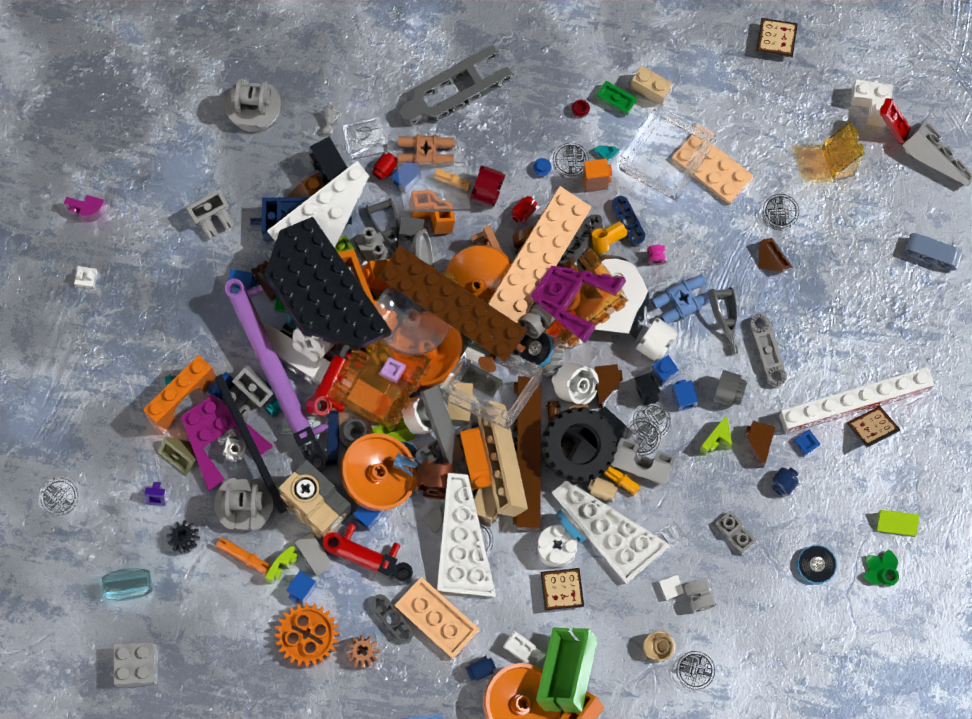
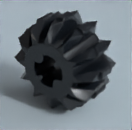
M183 520L182 526H180L179 522H175L177 527H170L169 530L172 533L166 535L168 539H171L167 542L168 545L173 546L172 550L174 552L179 549L180 554H184L185 549H187L191 553V546L194 548L198 547L194 541L200 540V536L197 535L199 533L198 528L194 529V523L188 525L186 520ZM182 534L185 536V534H186L187 539H186V540L182 539V541H181L180 536H181Z

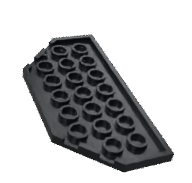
M314 217L279 231L265 272V279L303 336H315L323 338L325 342L336 345L341 343L350 346L351 349L359 350L391 335V329Z

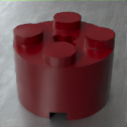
M481 165L469 201L490 208L491 206L495 207L500 191L497 190L501 189L506 174Z

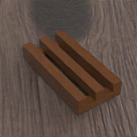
M266 260L263 264L257 265L255 269L252 268L251 272L258 283L262 285L270 301H273L277 295L274 294L272 296L257 273L260 271L265 278L264 268H267L269 263Z

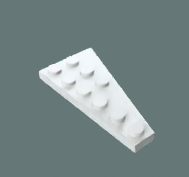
M448 473L437 591L496 597L468 474Z
M567 480L552 492L554 497L626 584L672 546Z

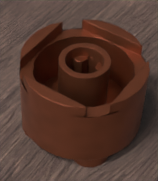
M429 460L422 461V465L417 468L415 493L421 492L423 497L428 499H445L448 473H456L453 465L446 462L435 464Z

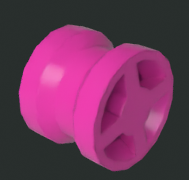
M652 245L647 248V253L649 254L648 264L662 265L667 262V257L664 256L666 252L664 245Z

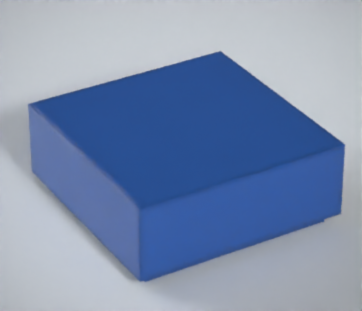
M810 429L793 440L804 457L821 445Z

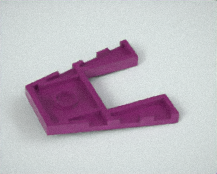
M551 266L532 293L531 298L583 343H586L595 329L594 324L566 312L567 308L584 283L617 296L626 283V279L622 276L617 278L611 277L609 274L602 273V275L592 274L590 271L578 272L571 268Z
M213 394L181 416L208 491L224 482L225 479L203 448L234 427L240 433L228 407ZM246 423L261 455L273 448L271 443Z

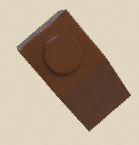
M319 173L301 181L287 197H311L322 189L325 184Z
M618 364L594 367L599 383L596 384L598 409L603 408L619 388L620 382L623 381L622 370H618Z
M752 421L751 426L747 425L744 437H747L746 444L758 465L764 468L775 427Z

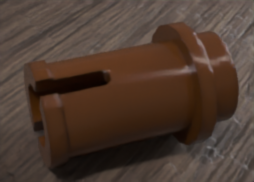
M559 401L547 402L548 423L559 414V408H561Z

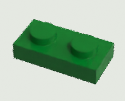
M605 81L596 95L597 99L627 116L638 98L608 81Z

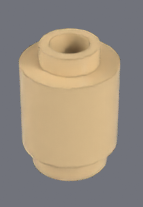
M597 477L596 480H591L588 490L591 491L590 495L600 500L613 502L618 488L613 483Z

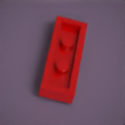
M885 98L884 104L880 108V116L898 143H904L911 127L894 100Z

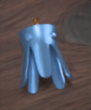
M399 453L395 459L390 457L394 461L393 468L400 469L411 477L414 476V473L403 465L415 468L419 463L409 459L419 460L420 458L405 457Z

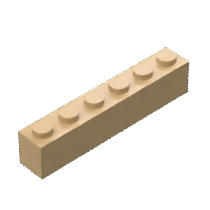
M487 401L476 409L497 512L498 514L516 517L526 511L528 506L507 410L503 404Z

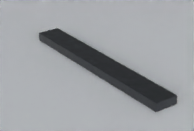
M221 374L215 378L216 384L280 516L284 518L289 515L288 510L279 496L277 487Z

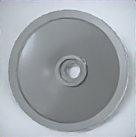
M425 229L419 230L410 245V252L434 268L430 237Z

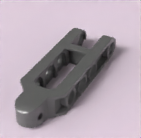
M489 46L417 86L413 99L403 104L400 108L401 121L409 126L422 121L436 124L507 84L513 79L514 75L509 67H506L483 80L481 79L477 70L483 68L486 63L493 60L496 56H499L495 46ZM465 75H470L476 83L435 107H428L423 100L433 93H438V90L454 84V81Z

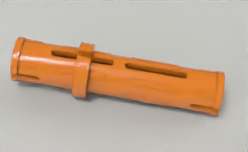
M224 537L219 538L221 541H217L215 546L217 549L245 563L249 569L253 568L266 576L267 571L272 566L271 564L258 558L257 554L249 553Z

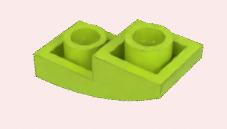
M289 547L275 560L265 576L267 582L274 584L282 575L283 569L281 567L289 569L291 564H295L298 558L295 547Z

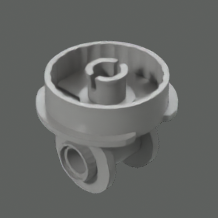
M238 78L237 84L233 85L225 99V110L228 118L237 127L248 132H259L270 127L279 115L281 100L277 90L267 81H262V84L249 83L248 81H243V78ZM252 106H257L256 109H250Z
M230 478L221 485L216 494L214 502L215 513L221 524L227 529L243 532L258 530L271 517L273 500L262 480L256 478L254 480Z

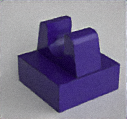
M153 482L152 488L146 487V504L166 506L167 496L166 490L161 487L162 482Z

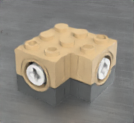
M307 460L279 487L281 493L279 496L282 498L287 510L291 513L295 511L298 520L305 526L309 524V527L312 529L311 532L319 539L321 537L324 538L330 532H335L341 523L353 513L351 504Z

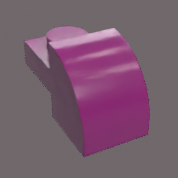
M86 195L84 201L66 197L64 201L68 212L74 215L79 214L82 222L98 220L107 209L104 199Z

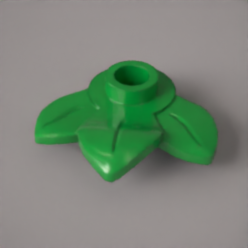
M888 549L882 558L875 555H867L866 565L870 571L865 573L864 578L874 585L882 583L885 586H894L899 580V573L896 570L898 559L895 554ZM890 574L892 579L887 580L885 575Z

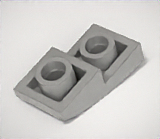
M731 511L716 522L720 531L742 556L757 544V540L744 528L743 523Z
M311 532L294 541L295 546L303 559L307 561L315 576L320 575L333 566Z

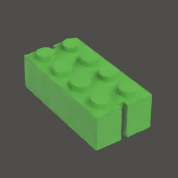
M552 628L536 701L544 711L561 712L563 709L565 712L582 713L598 640L590 629L573 628L571 631L570 628Z

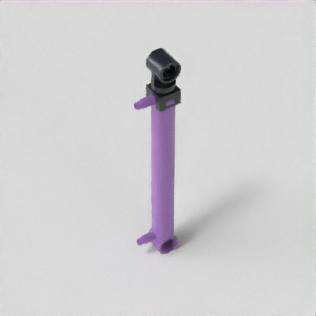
M231 279L225 285V292L234 307L291 428L293 437L298 447L301 448L300 450L305 460L313 465L315 458L320 457L322 459L321 466L316 469L319 472H323L328 466V460L317 441L316 435L324 432L329 427L327 423L314 428L311 427L250 297L263 291V287L259 285L247 290L240 280ZM239 285V293L232 294V287Z

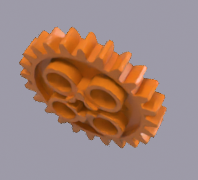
M305 603L304 608L297 604L298 610L295 611L290 607L291 614L284 612L283 614L286 619H279L282 626L275 627L276 630L280 631V633L275 634V638L280 639L276 642V646H283L279 649V652H286L284 659L286 660L291 657V664L298 661V667H301L304 662L306 667L309 668L310 662H313L314 666L317 667L318 660L325 663L323 657L331 658L329 651H336L332 645L339 644L338 640L334 639V637L340 636L339 632L334 631L339 627L338 624L332 625L335 617L328 618L331 613L330 611L323 613V606L317 610L316 603L312 605V608H309L308 603ZM303 617L309 619L306 626L298 625L299 620ZM292 626L297 627L304 633L310 631L313 638L321 640L323 643L319 644L309 637L304 639L303 634L293 630ZM324 627L326 632L324 635L319 636L315 633L316 629ZM292 635L299 636V640L295 644H291L288 641ZM309 644L316 645V650L313 653L306 652V647Z

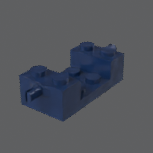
M310 197L262 198V217L250 218V226L261 225L263 240L275 241L268 233V230ZM352 216L349 218L347 224L352 225Z

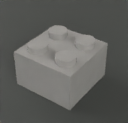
M154 642L114 644V685L117 688L158 686L157 645Z

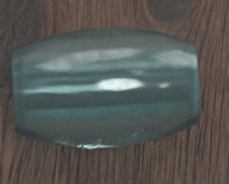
M127 568L113 571L103 576L102 589L104 598L114 601H127L153 592L150 570Z

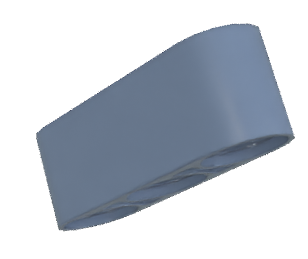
M917 233L910 234L904 253L908 256L950 271L957 269L962 255V251L959 248Z

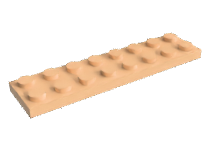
M559 186L487 304L521 325L519 321L529 312L535 302L531 298L532 293L549 268L558 264L590 211L591 206Z

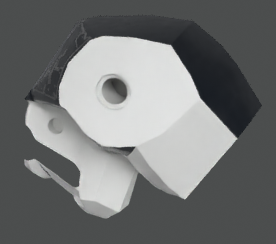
M584 252L571 269L578 272L590 271L592 274L602 275V273L609 274L611 277L617 278L622 276L625 277L626 283L617 296L584 283L566 312L573 309L577 312V317L593 323L596 330L629 333L636 341L644 325L649 303V293L641 275L632 263L621 256Z

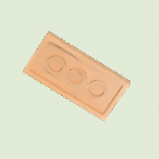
M697 131L690 136L672 157L676 164L729 205L754 177Z
M422 577L394 605L452 660L480 631L476 625Z

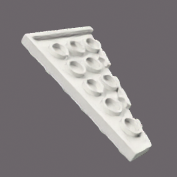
M356 161L271 227L268 233L276 242L281 229L314 217L335 248L368 181L369 175L360 163Z

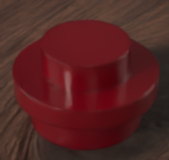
M582 99L575 101L571 108L573 115L578 118L586 117L590 112L589 103Z

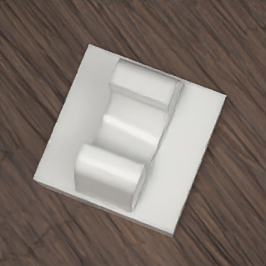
M78 266L74 285L76 287L94 289L97 269Z

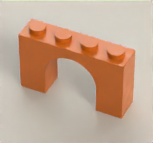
M198 355L143 409L149 422L164 434L177 422L174 416L175 410L188 394L197 388L204 394L209 390L208 386L216 378L213 368Z

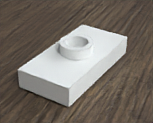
M516 631L512 632L502 646L523 663L537 667L546 656L543 651Z

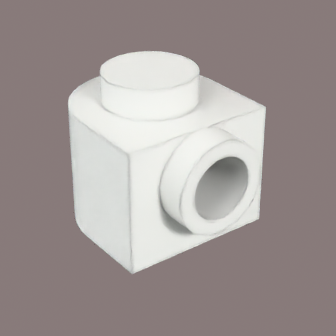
M228 437L223 450V455L226 456L225 459L231 462L241 460L246 447L245 442Z

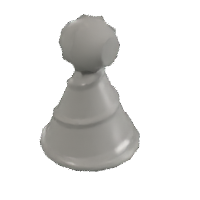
M335 106L323 109L326 126L322 128V132L325 135L332 133L330 126L341 115V112L335 110Z

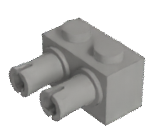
M220 189L186 207L195 224L202 226L208 240L213 238L210 233L211 231L214 236L219 234L211 221L213 216H218L225 231L230 229L227 222L231 227L236 225L227 211L229 205Z
M374 227L365 228L362 234L354 238V243L364 261L390 259L393 255L391 249L384 246L383 242L385 240L382 234L376 232Z
M248 365L233 379L234 386L230 389L234 401L242 393L248 396V399L238 408L240 413L246 409L242 414L245 418L248 417L256 406L261 408L274 394L271 386Z

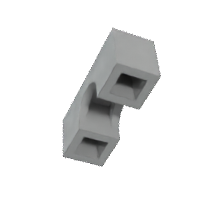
M621 437L611 466L621 471L633 473L637 477L647 478L656 484L666 485L676 457L657 451L653 460H643L637 452L639 444Z

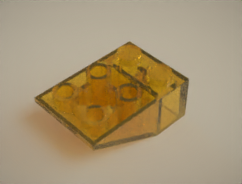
M852 121L846 123L825 140L822 146L833 182L855 176L865 154L863 145L858 141V130L856 127H853Z

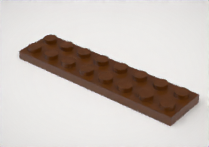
M400 245L378 276V278L505 363L528 331Z

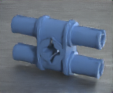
M700 274L688 281L682 280L681 283L671 288H666L664 293L651 299L655 309L670 302L673 303L674 309L660 315L662 321L669 324L679 318L685 319L686 316L696 311L699 312L703 306L710 303L709 291L698 297L692 293L693 290L706 284L704 276ZM680 297H682L683 299L687 298V301H680Z

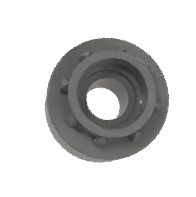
M723 370L713 401L732 407V404L740 405L747 381L741 379L739 374Z
M352 416L342 422L339 428V437L346 450L358 439L351 437L354 431L361 432L360 437L373 434L372 427L365 418Z

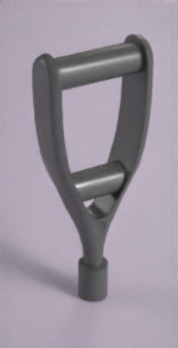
M389 198V200L371 206L367 205L366 210L373 227L382 234L384 240L395 252L398 248L399 223L392 199ZM392 207L396 227L381 231L371 213Z
M731 287L722 290L711 289L708 295L714 317L729 340L730 354L736 355L738 350L734 342V333L738 311L734 289ZM717 297H727L730 319H724Z

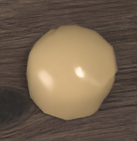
M655 631L648 634L645 638L643 649L648 658L656 661H665L674 654L675 642L668 633Z

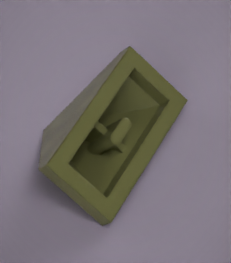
M165 437L157 451L186 476L196 461L190 441Z

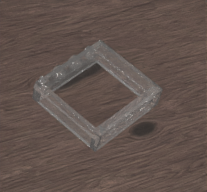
M657 104L655 109L649 112L645 124L642 123L640 125L637 136L630 140L626 152L620 155L621 158L618 161V166L623 173L677 202L715 145L716 136L713 132ZM661 118L702 140L671 188L630 166Z
M464 353L440 387L444 401L509 430L542 381L543 368L536 365V363L523 359L519 355L512 354L506 363L498 357L495 359V363L531 378L508 412L456 388L473 363L472 360L466 358V353Z

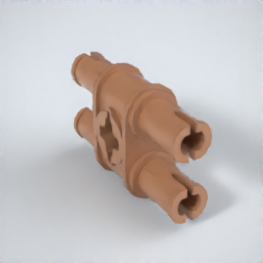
M419 134L415 135V137L399 136V148H415L417 152L415 154L398 153V165H404L408 161L411 165L415 164L418 168L454 166V154H437L436 150L438 148L454 149L455 137H438L436 134L434 136ZM426 147H428V153H427V155H425V153H424Z

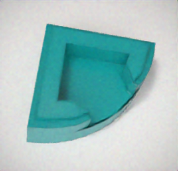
M600 145L593 150L600 159L607 158V163L620 153V150L614 146Z

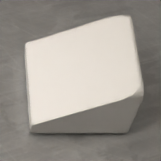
M476 342L465 350L466 358L477 363L480 357H488L491 353Z

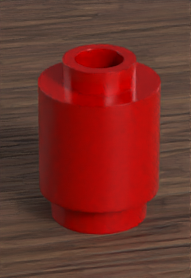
M390 152L387 154L382 153L373 165L371 173L383 181L389 177L397 166V158Z
M530 196L523 197L511 210L512 219L517 223H525L536 211L537 202Z

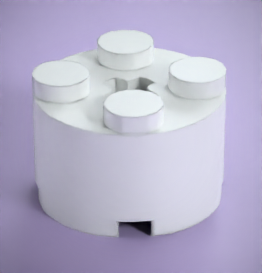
M657 317L636 349L654 362L659 361L668 350L665 346L670 347L679 333Z
M299 328L293 332V348L310 358L313 362L321 359L335 345L323 341V338L303 336Z
M568 362L553 376L552 383L560 399L575 404H587L595 397L597 393L595 388L599 380L597 373L592 368Z
M421 395L409 399L402 407V414L410 432L420 435L434 432Z
M562 525L550 526L539 536L538 556L546 566L564 568L574 560L577 551V540ZM554 544H556V545H559V544H560V545H561L560 550H559L558 548L553 549V548H554Z

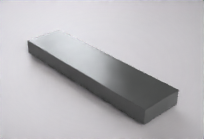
M439 385L421 391L420 394L444 461L453 464L464 459V454Z

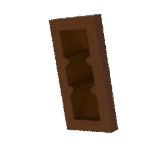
M773 238L760 241L759 269L784 272L793 268Z

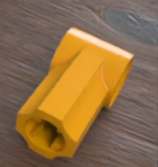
M619 221L606 229L599 228L592 231L593 251L598 254L609 251V245L627 235V229L624 227V224Z

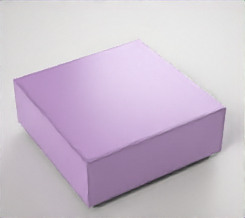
M388 357L379 374L386 379L398 383L406 369V365Z

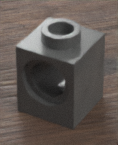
M402 216L399 231L400 240L412 242L419 230L425 229L428 232V226H425V219Z

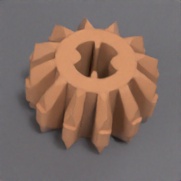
M364 635L360 636L361 641L354 637L353 641L355 644L348 643V647L353 649L346 651L347 655H352L348 661L350 663L355 661V668L360 663L362 669L366 668L365 663L372 667L371 659L374 661L379 659L374 655L380 653V649L375 648L378 645L377 641L371 643V636L366 641ZM359 649H368L366 651L367 654L365 656L363 654L358 655L360 653Z

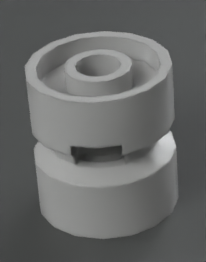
M536 303L531 308L530 313H527L519 323L528 330L526 332L527 335L532 338H538L555 318Z
M708 578L698 579L684 585L687 597L691 598L689 603L693 613L701 612L717 605L714 594L710 593L711 585Z

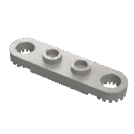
M757 314L752 318L750 328L768 383L772 387H781L786 382L787 374L769 319L763 314ZM762 320L765 323V327L758 329L755 321ZM779 373L782 376V380L780 382L773 381L772 374Z

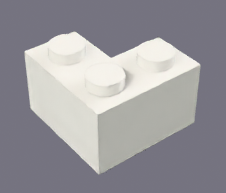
M856 79L852 90L851 105L869 108L867 125L886 127V123L880 116V108L884 104L885 98L892 99L893 85Z

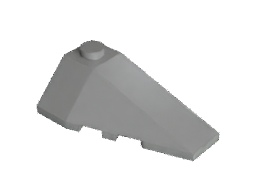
M925 119L903 143L902 146L905 152L924 164L969 186L972 183V174L961 160H955L952 153L953 150L950 146H944L940 141L942 136Z

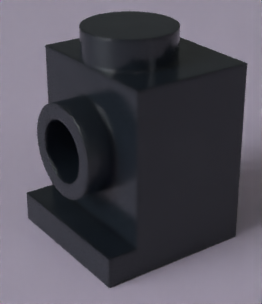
M653 372L635 377L636 391L643 405L647 406L658 402L660 389L657 382L654 381Z

